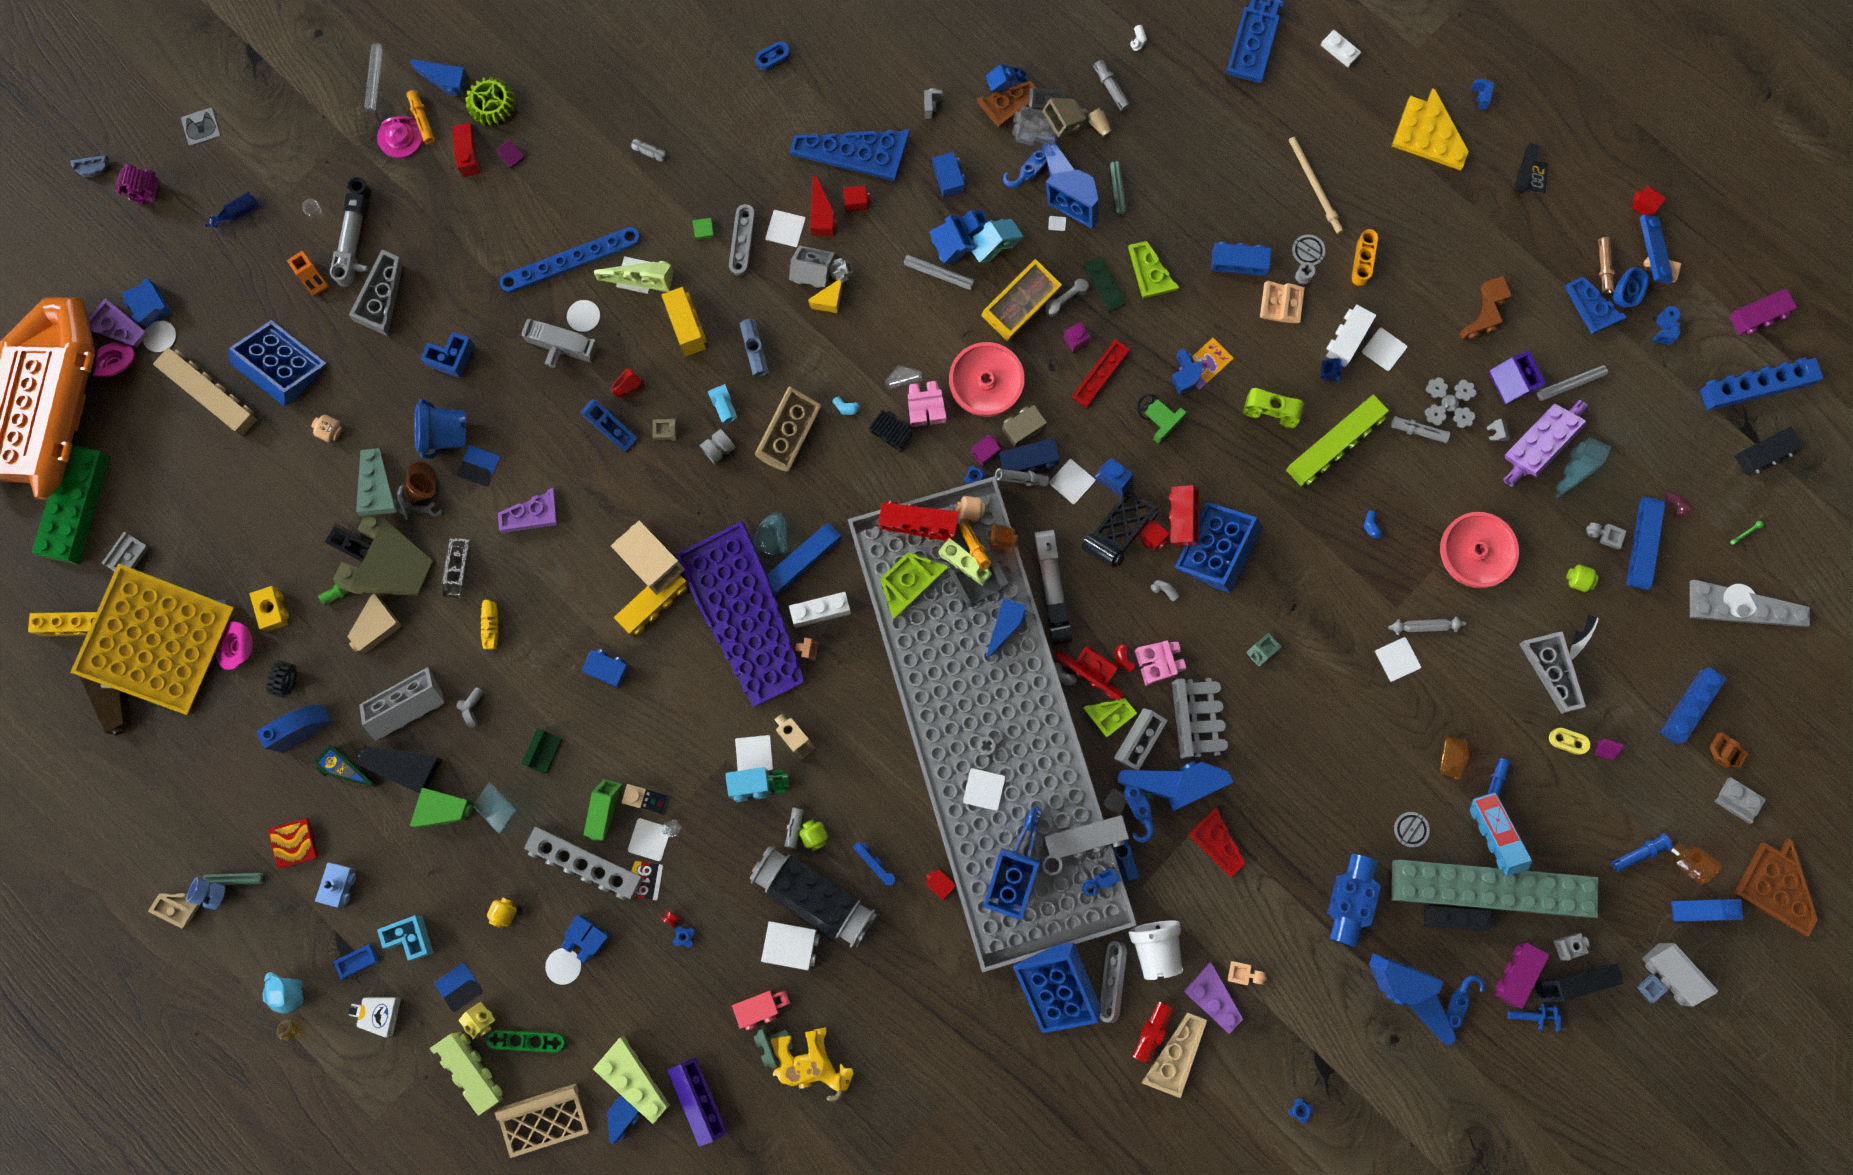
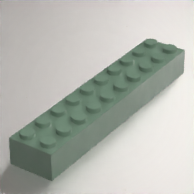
M1393 860L1391 901L1598 918V877L1522 871L1506 876L1504 871L1499 868Z

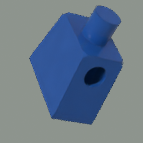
M1112 458L1106 461L1094 476L1096 480L1121 498L1134 485L1133 473Z

